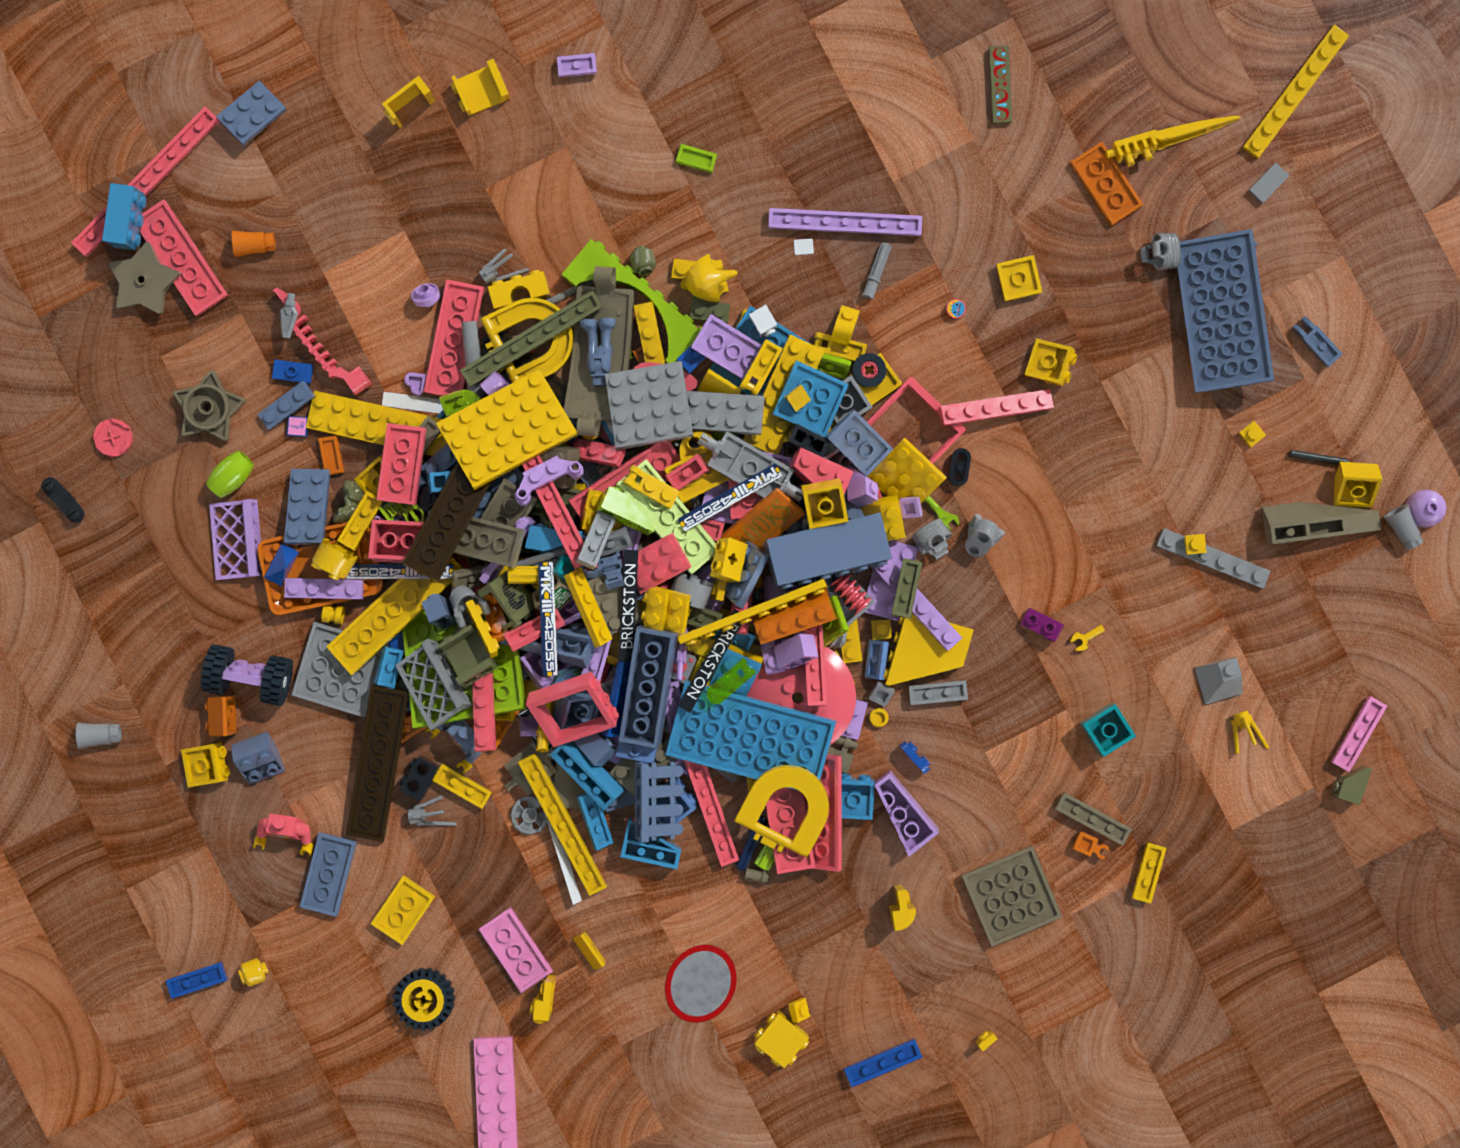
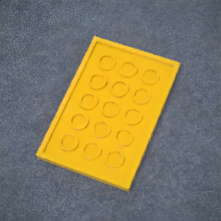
M540 369L436 423L474 490L578 435Z

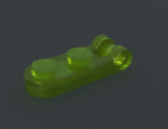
M743 657L708 688V700L713 704L722 703L755 675L756 671L747 665V661ZM740 668L745 673L742 677L737 673Z

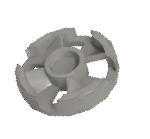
M525 796L513 805L511 811L514 827L521 833L527 835L542 831L547 825L544 812L538 813L536 810L541 806L537 797ZM525 800L528 803V808L526 809L520 805ZM522 817L524 821L519 825L516 818ZM535 821L540 827L533 829L532 823Z

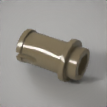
M746 869L745 880L762 882V884L768 883V871Z

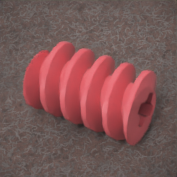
M849 573L838 578L830 587L837 586L834 592H842L839 598H847L844 605L851 603L849 611L856 609L855 616L869 604L871 598L864 599L866 592L859 593L861 585L854 587L857 580L849 581L852 575Z

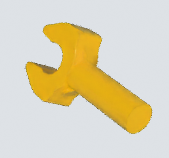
M1099 625L1084 635L1076 632L1071 636L1069 642L1080 639L1081 645L1077 646L1074 650L1084 651L1088 649V641L1105 630L1102 625Z

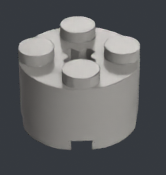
M684 572L676 575L671 590L691 595L690 606L705 609L714 583L704 579L701 581V577L694 574L689 575V577Z

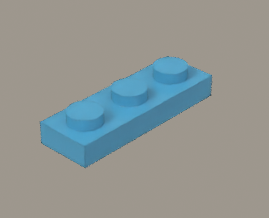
M586 792L577 796L576 798L594 850L597 851L613 844L614 842L602 808Z

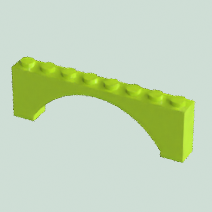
M591 239L565 269L562 277L572 286L578 288L583 282L594 280L595 266L615 267L616 284L629 287L645 296L650 302H653L654 307L663 319L668 336V357L665 359V363L678 362L676 359L693 344L702 327L699 326L697 328L693 324L694 320L687 314L683 316L679 313V308L672 302L667 303L663 299L665 296L657 289L653 291L649 288L650 284L642 277L640 279L637 278L631 267L628 265L624 267L619 263L620 259L614 253H607L605 251L606 247L598 240L594 242Z

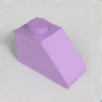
M847 466V469L854 471L847 487L848 502L857 507H863L878 501L877 483L851 466Z

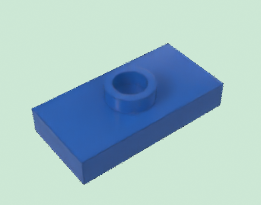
M274 359L272 379L292 382L305 381L307 384H311L314 365Z

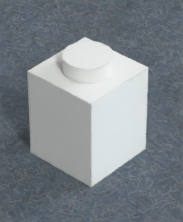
M767 305L749 314V318L760 337L763 335L768 337L776 332L777 323Z

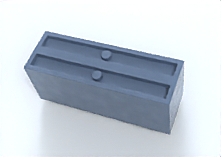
M881 513L848 520L849 522L767 539L762 545L764 553L769 556L767 565L773 589L779 588V591L791 589L794 584H798V587L808 585L815 579L817 581L825 579L826 581L828 578H831V575H835L838 578L846 576L852 570H854V573H859L869 569V566H873V569L888 564L887 561L892 559Z

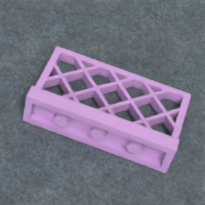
M246 499L209 504L216 580L263 576L258 556V545L261 542L258 501ZM236 505H242L243 513L239 517L232 512ZM216 507H222L226 511L221 519L216 516ZM229 514L236 519L231 528L224 523ZM239 523L244 526V532L241 536L233 531ZM221 525L228 530L223 538L218 535V529ZM230 534H233L238 539L233 547L226 542ZM241 542L246 546V551L243 555L235 550ZM223 544L230 549L225 557L219 553V548ZM232 553L240 558L234 566L227 561ZM242 561L247 564L248 573L242 574L237 569ZM225 563L231 570L227 575L221 576V567Z

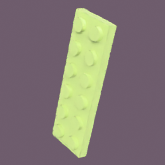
M647 459L637 466L647 474L666 483ZM637 476L635 482L639 484L641 478ZM625 477L615 484L623 493L630 497L655 527L654 532L659 538L672 532L674 533L692 565L691 568L687 569L690 575L715 555L716 543L700 524L687 531L683 530L678 518L689 513V510L678 497L672 508L668 509L624 485L623 480Z

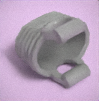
M1155 233L1151 244L1140 248L1141 262L1153 264L1157 270L1177 268L1181 261L1180 242L1177 234ZM1149 249L1153 251V257H1155L1153 260L1149 259Z
M975 514L968 524V537L965 542L966 551L974 557L984 556L991 547L1001 540L1005 531L999 529L994 522L982 519L981 515Z
M938 518L916 531L911 538L915 542L920 554L929 552L930 555L938 560L949 553L947 547H949L947 540L951 537L952 533L941 519ZM935 542H939L938 545L932 546Z
M462 585L452 590L449 599L459 628L473 624L466 610L465 602L473 599L475 605L479 604L484 615H488L491 612L487 600L475 594L469 587Z

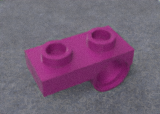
M1031 608L1028 609L1020 624L1053 642L1057 641L1064 627V624Z

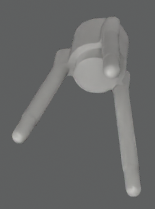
M503 249L488 264L483 266L479 273L486 284H489L490 282L505 280L528 272L529 268L496 277L499 275L496 269L513 256L509 254L493 265L506 252V249Z
M442 796L414 805V809L408 810L410 824H417V826L457 825L456 822L424 821L429 816L444 814L443 810L426 812L425 809H422L441 800Z

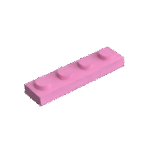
M1371 696L1367 697L1332 758L1331 763L1350 772L1387 705Z

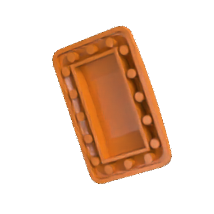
M348 522L326 526L325 539H329V543L332 545L337 542L345 546L337 540ZM371 525L356 550L350 549L354 552L353 556H358L355 564H379V562L368 558ZM284 536L266 539L259 543L258 556L269 607L274 614L284 615L354 600L284 597L285 581L282 586H279L264 578L282 543L285 544ZM285 544L299 551L287 578L332 579L325 570H318L311 566L312 558L319 545ZM347 579L364 580L363 597L376 595L383 589V579Z

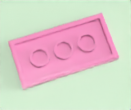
M511 907L478 929L520 993L553 972V969Z

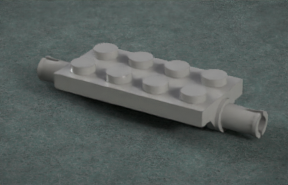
M726 431L721 441H716L705 433L701 435L700 438L702 439H699L697 444L712 451L713 454L707 464L710 468L739 484L775 463L782 476L754 493L765 498L775 488H778L786 495L797 500V502L801 500V496H803L802 490L792 485L791 481H789L794 472L790 467Z

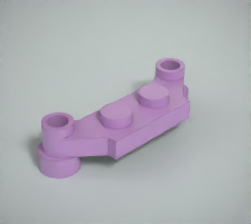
M557 455L523 472L524 478L515 494L516 502L521 506L528 505L531 501L532 491L566 474L572 479H580L584 474L583 466L577 461L559 459ZM574 467L579 468L576 471L572 470Z

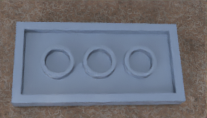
M291 469L284 535L285 544L320 545L325 538L330 486L329 469Z
M319 832L300 908L335 917L339 915L357 841Z

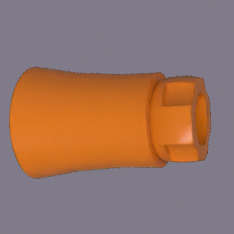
M232 230V247L235 257L276 250L273 232Z

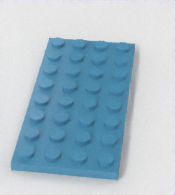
M685 680L681 699L692 681ZM706 685L691 713L678 706L666 755L757 779L761 774L773 767L794 765L809 770L820 780L836 720Z

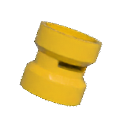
M332 604L323 606L322 622L329 623L334 621L337 625L343 624L345 606L339 605L334 607Z

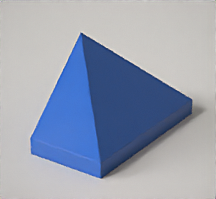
M282 543L264 578L282 586L299 551Z

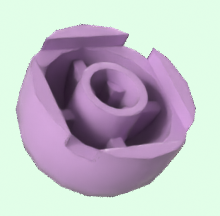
M1428 489L1416 491L1406 501L1417 527H1433L1445 517L1447 510L1446 502L1436 491Z

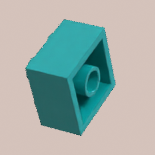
M1115 703L1106 705L1079 723L1098 754L1102 757H1105L1136 737Z

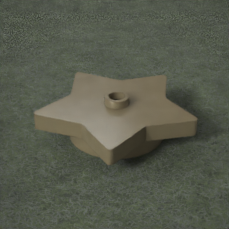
M145 242L132 259L109 263L112 272L120 284L116 303L117 308L122 309L142 304L156 313H164L165 295L169 287L181 276V273L161 264L151 243Z
M210 370L197 386L173 391L174 396L184 411L182 436H190L207 431L225 441H229L231 417L247 400L225 391L214 370ZM211 405V410L208 412L207 406Z

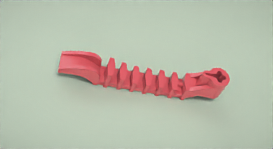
M275 288L273 291L285 306L287 293L279 288ZM296 302L295 308L298 312V318L301 314V307ZM303 315L296 320L293 328L296 336L302 340L303 345L309 348L308 351L316 357V361L322 364L321 367L329 373L328 376L330 378L345 380L355 395H358L372 385L360 366L347 372L343 367L337 368L335 366L338 364L335 359L327 362L325 359L331 356L330 353L325 351L320 354L319 351L324 348L321 343L315 346L312 344L318 340L314 334L308 338L305 336L312 331V328L309 325L302 329L299 328V326L309 320L307 316Z

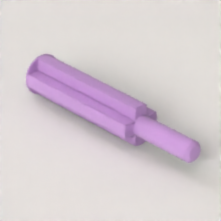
M679 640L677 642L674 662L677 664V681L682 680L683 665L686 663L687 646L686 644H680Z

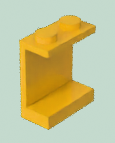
M494 59L487 61V67L456 79L455 75L452 76L454 83L451 84L455 95L459 94L461 101H458L462 112L466 111L468 116L511 99Z
M419 75L382 103L385 108L383 113L392 125L397 124L399 128L403 126L394 113L420 93L430 105L436 101L432 92Z

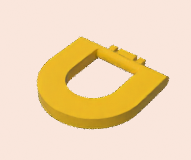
M525 298L484 316L480 320L491 342L485 344L486 348L494 347L496 349L503 344L498 335L499 333L526 320L542 321L559 311L560 308L547 300ZM570 327L553 337L551 348L543 356L515 369L513 363H510L498 372L500 373L505 370L511 383L540 369L544 378L555 374L565 365L570 357L573 348L572 328Z
M794 765L776 766L765 771L756 779L734 822L756 832L753 839L757 841L760 836H763L760 842L772 849L779 844L777 851L780 853L786 847L807 858L827 821L829 813L828 795L819 778L809 770ZM785 787L799 790L804 794L808 802V811L793 839L757 822L771 795L778 789Z

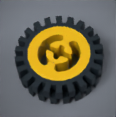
M419 968L418 970L411 971L399 982L393 995V999H395L393 1006L396 1007L395 1013L400 1015L399 1019L401 1022L404 1020L406 1026L409 1027L411 1025L414 1030L420 1028L421 1031H425L426 1029L431 1030L436 1026H440L449 1017L455 1005V995L453 994L455 990L454 987H451V981L446 979L447 976L445 974L441 975L439 970L433 971L432 968ZM417 987H422V990L415 996L416 1000L413 1004V990ZM434 991L437 996L436 1008L427 1011L426 1009L433 1003ZM423 995L426 996V1003H424L423 999L421 998Z

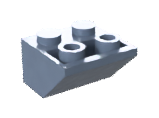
M268 732L231 745L233 762L249 785L285 771L277 746Z

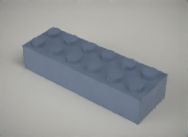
M644 624L636 627L619 741L656 749L661 744L679 633L668 630L659 631L644 627Z

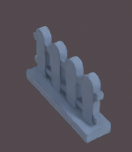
M669 761V765L656 766V762H650V766L645 762H635V840L641 843L649 842V837L650 840H656V836H669V839H675V835H680L683 832V826L677 822L675 823V816L683 813L682 805L675 803V797L681 796L683 793V787L675 784V777H680L683 774V768L675 765L674 761ZM656 778H669V784L656 785ZM669 797V804H656V798ZM669 816V823L656 824V817Z

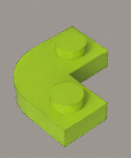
M459 390L440 396L439 400L445 415L449 416L481 400V398L473 391Z

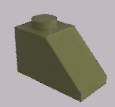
M1361 766L1339 777L1332 786V796L1360 805L1372 768Z

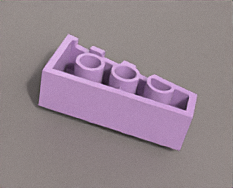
M888 770L875 781V787L898 832L900 840L908 856H911L939 834V828L891 770Z

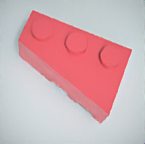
M803 448L795 451L789 465L794 470L793 473L805 484L840 478L844 494L854 472Z

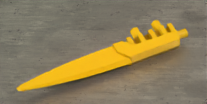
M1221 117L1178 125L1159 131H1148L1115 141L1112 144V149L1105 151L1106 158L1115 157L1117 163H1121L1124 159L1128 167L1135 165L1134 159L1138 158L1139 154H1142L1147 162L1153 159L1152 154L1156 150L1159 151L1168 146L1207 134L1229 125L1241 117Z

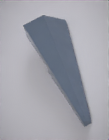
M573 626V629L559 628L556 630L557 660L587 669L595 652V646L587 628ZM541 638L519 649L542 656ZM506 640L499 642L509 646Z

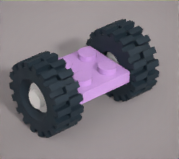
M216 644L210 646L207 655H205V662H203V670L201 671L202 677L200 682H202L201 688L203 692L224 695L227 687L230 685V681L261 686L260 699L262 703L283 706L292 681V659L271 655L266 665L262 663L249 664L245 660L234 661L235 654L231 647Z

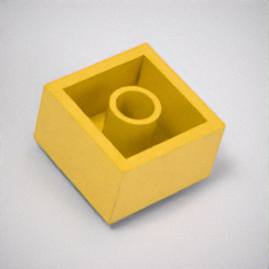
M840 478L801 486L810 529L849 522Z

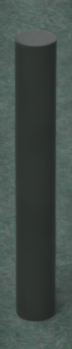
M1290 450L1289 457L1335 465H1339V462H1348L1347 458Z

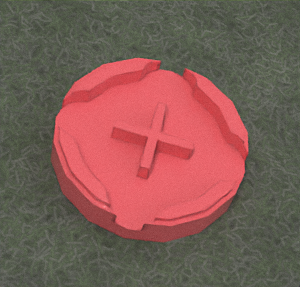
M114 418L100 422L95 428L93 441L99 452L110 457H117L125 454L130 449L133 442V434L125 422Z

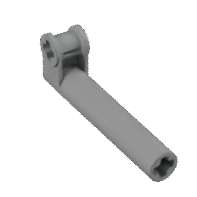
M477 321L461 322L465 367L481 358ZM484 380L472 387L467 383V390L475 392L481 399L485 398V391L480 386Z

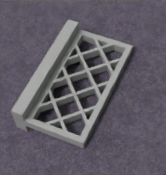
M426 639L421 643V647L395 666L429 729L435 730L462 709H468L472 704L463 687L457 683L456 675L448 660L441 654L443 651L439 649L438 642ZM424 651L427 655L425 664L418 662L420 654ZM407 663H413L411 675L406 674L403 666ZM417 665L425 666L423 677L415 676ZM429 667L434 668L436 671L434 680L427 678ZM415 678L422 679L419 691L413 687ZM426 681L434 682L432 693L424 692ZM438 683L443 684L445 687L443 696L436 695ZM423 694L431 696L428 707L422 703ZM435 697L443 698L440 710L433 708ZM447 700H451L456 707L450 712L445 711ZM432 710L440 712L438 721L435 723L431 720Z

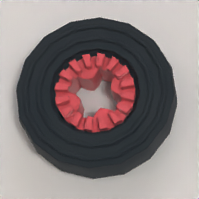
M873 353L862 354L855 360L852 366L854 380L863 387H875L886 376L885 362L880 356ZM867 366L869 368L870 366H872V371L874 374L871 375L869 373L868 375H866V369L864 367Z

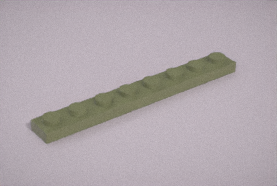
M592 290L462 368L460 371L469 386L472 387L490 376L494 371H499L577 324L580 320L602 309L603 306Z

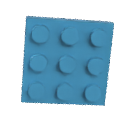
M795 360L772 414L790 423L799 424L826 438L849 384ZM798 385H802L811 401L795 412L784 396Z

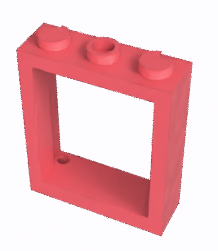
M592 672L532 691L528 694L526 706L553 747L614 728L619 717L616 707H613L610 702L609 695L606 692L604 693L600 681L595 678ZM587 690L603 716L561 730L545 704Z

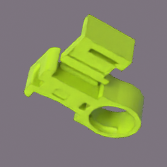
M388 502L379 508L387 520L393 521V517L403 514L406 521H410L409 513L416 522H424L426 518L425 512H423L418 504L408 505ZM413 509H417L422 513L421 521L415 515Z

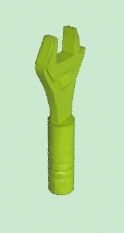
M930 496L924 500L936 512L941 521L948 527V530L951 531L948 524L952 520L959 525L957 515L943 510Z

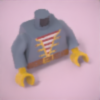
M464 720L442 724L435 730H430L428 727L425 732H432L431 739L442 730L466 756V759L457 764V768L460 766L464 768L463 774L472 768V764L481 752L475 751L474 731Z

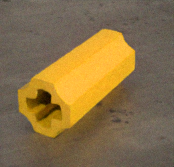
M538 566L508 567V584H539Z

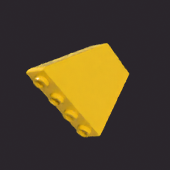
M913 613L911 619L900 617L898 624L901 627L899 632L896 631L893 643H896L894 651L890 650L888 656L890 666L889 669L885 668L884 684L890 686L963 667L974 629L949 623L962 639L949 651H946Z

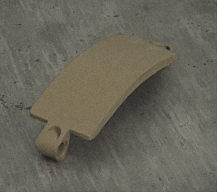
M595 266L593 275L595 287L579 286L577 288L576 300L593 290L603 308L585 319H594L598 322L601 318L616 319V325L611 331L610 338L613 352L609 373L629 370L634 291L616 288L615 267ZM578 322L574 327L572 359L564 411L568 418L578 419V435L597 437L601 421L612 422L607 386H592V378H590L586 356L588 353V335L585 330L581 329L580 322ZM598 327V347L601 346L600 327Z

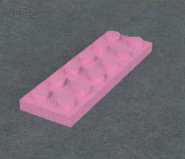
M513 1036L474 1038L479 1148H518Z

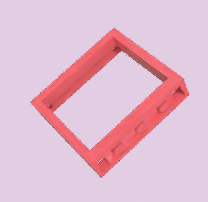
M911 376L867 423L872 426L907 388L920 398L940 419L939 407L942 405ZM961 424L949 425L955 433L929 459L932 464L966 431L964 426Z

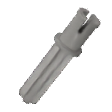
M881 243L871 273L866 278L868 281L862 296L868 299H874L877 286L881 284L880 278L892 248L890 244Z

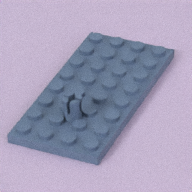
M1248 229L1180 241L1181 261L1178 266V274L1195 393L1273 382L1274 374L1253 230Z

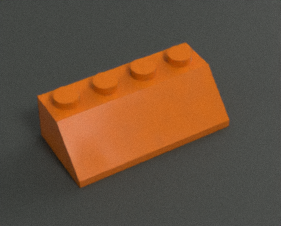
M824 588L825 592L814 596L812 593L807 595L806 600L795 603V600L787 603L788 607L778 611L777 608L769 610L770 614L760 618L758 615L753 616L760 644L836 620L837 617L827 588Z

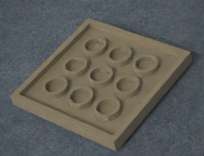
M1032 845L961 875L991 947L1062 918Z

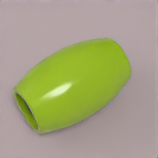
M238 450L225 457L213 469L206 485L214 494L223 498L237 490L246 481L254 467V463L243 452Z

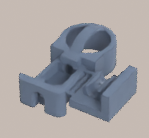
M616 551V555L599 558L598 568L595 570L586 571V566H581L585 577L589 579L602 575L606 576L607 590L625 585L621 573L623 564L618 551Z

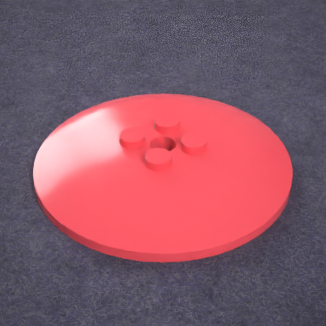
M828 647L824 648L826 706H806L804 664L794 669H786L785 672L767 675L763 659L761 669L747 694L748 697L836 720L830 745L839 739L849 726L856 705V690L853 677L845 662ZM795 692L802 693L803 701L800 703L794 702L792 695Z

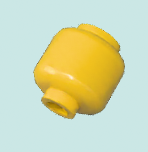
M254 958L242 963L238 972L243 985L246 984L252 987L266 980L265 974L268 973L265 962L261 963L258 958Z

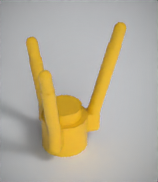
M1248 710L1233 715L1234 720H1231L1236 754H1239L1237 726L1240 729L1246 728L1253 745H1256V740L1250 728L1252 726L1266 749L1269 748Z

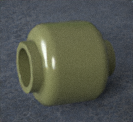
M638 246L630 254L632 269L640 276L650 275L656 268V259L652 249Z

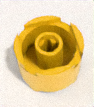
M324 538L312 558L311 566L318 570H325L332 579L347 578L358 556H353L354 552L337 542L332 545L329 543V539Z

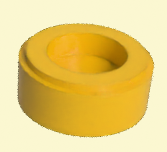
M875 708L869 714V721L875 727H883L888 722V713L882 708Z

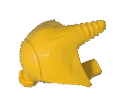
M706 254L688 270L685 279L681 281V288L688 290L693 296L702 300L720 302V295L723 292L729 291L726 281L735 277L738 272L736 270H723L722 260H713L710 254Z

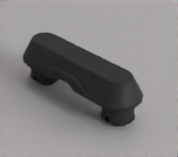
M48 477L44 479L41 484L43 491L59 507L63 514L71 522L78 523L82 521L85 515L84 510L75 498L55 478Z

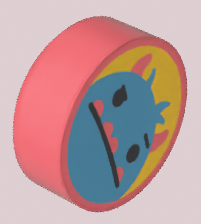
M959 299L951 300L946 306V313L952 319L961 318L966 311L965 304Z

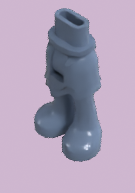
M601 318L599 322L594 319L580 320L581 329L585 330L588 335V353L586 356L590 378H592V386H607L605 374H608L611 368L613 346L610 345L611 331L616 325V319ZM598 327H600V330H601V346H599V347H598Z

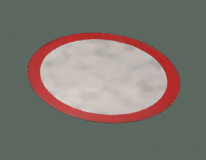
M698 945L684 951L673 962L665 982L666 1000L673 1013L682 1020L693 1023L705 1022L718 1016L728 1006L736 989L737 974L732 959L724 950L713 945Z

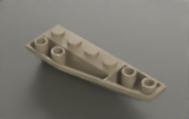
M1306 502L1261 507L1266 545L1381 530L1379 511Z

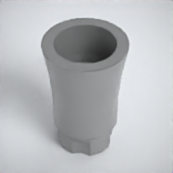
M1408 504L1399 506L1384 515V519L1407 550L1423 543L1420 531L1416 526Z
M78 722L76 726L78 749L119 743L122 739L120 724H88Z

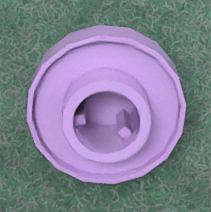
M429 283L416 287L411 294L413 303L418 307H431L440 297L438 287Z

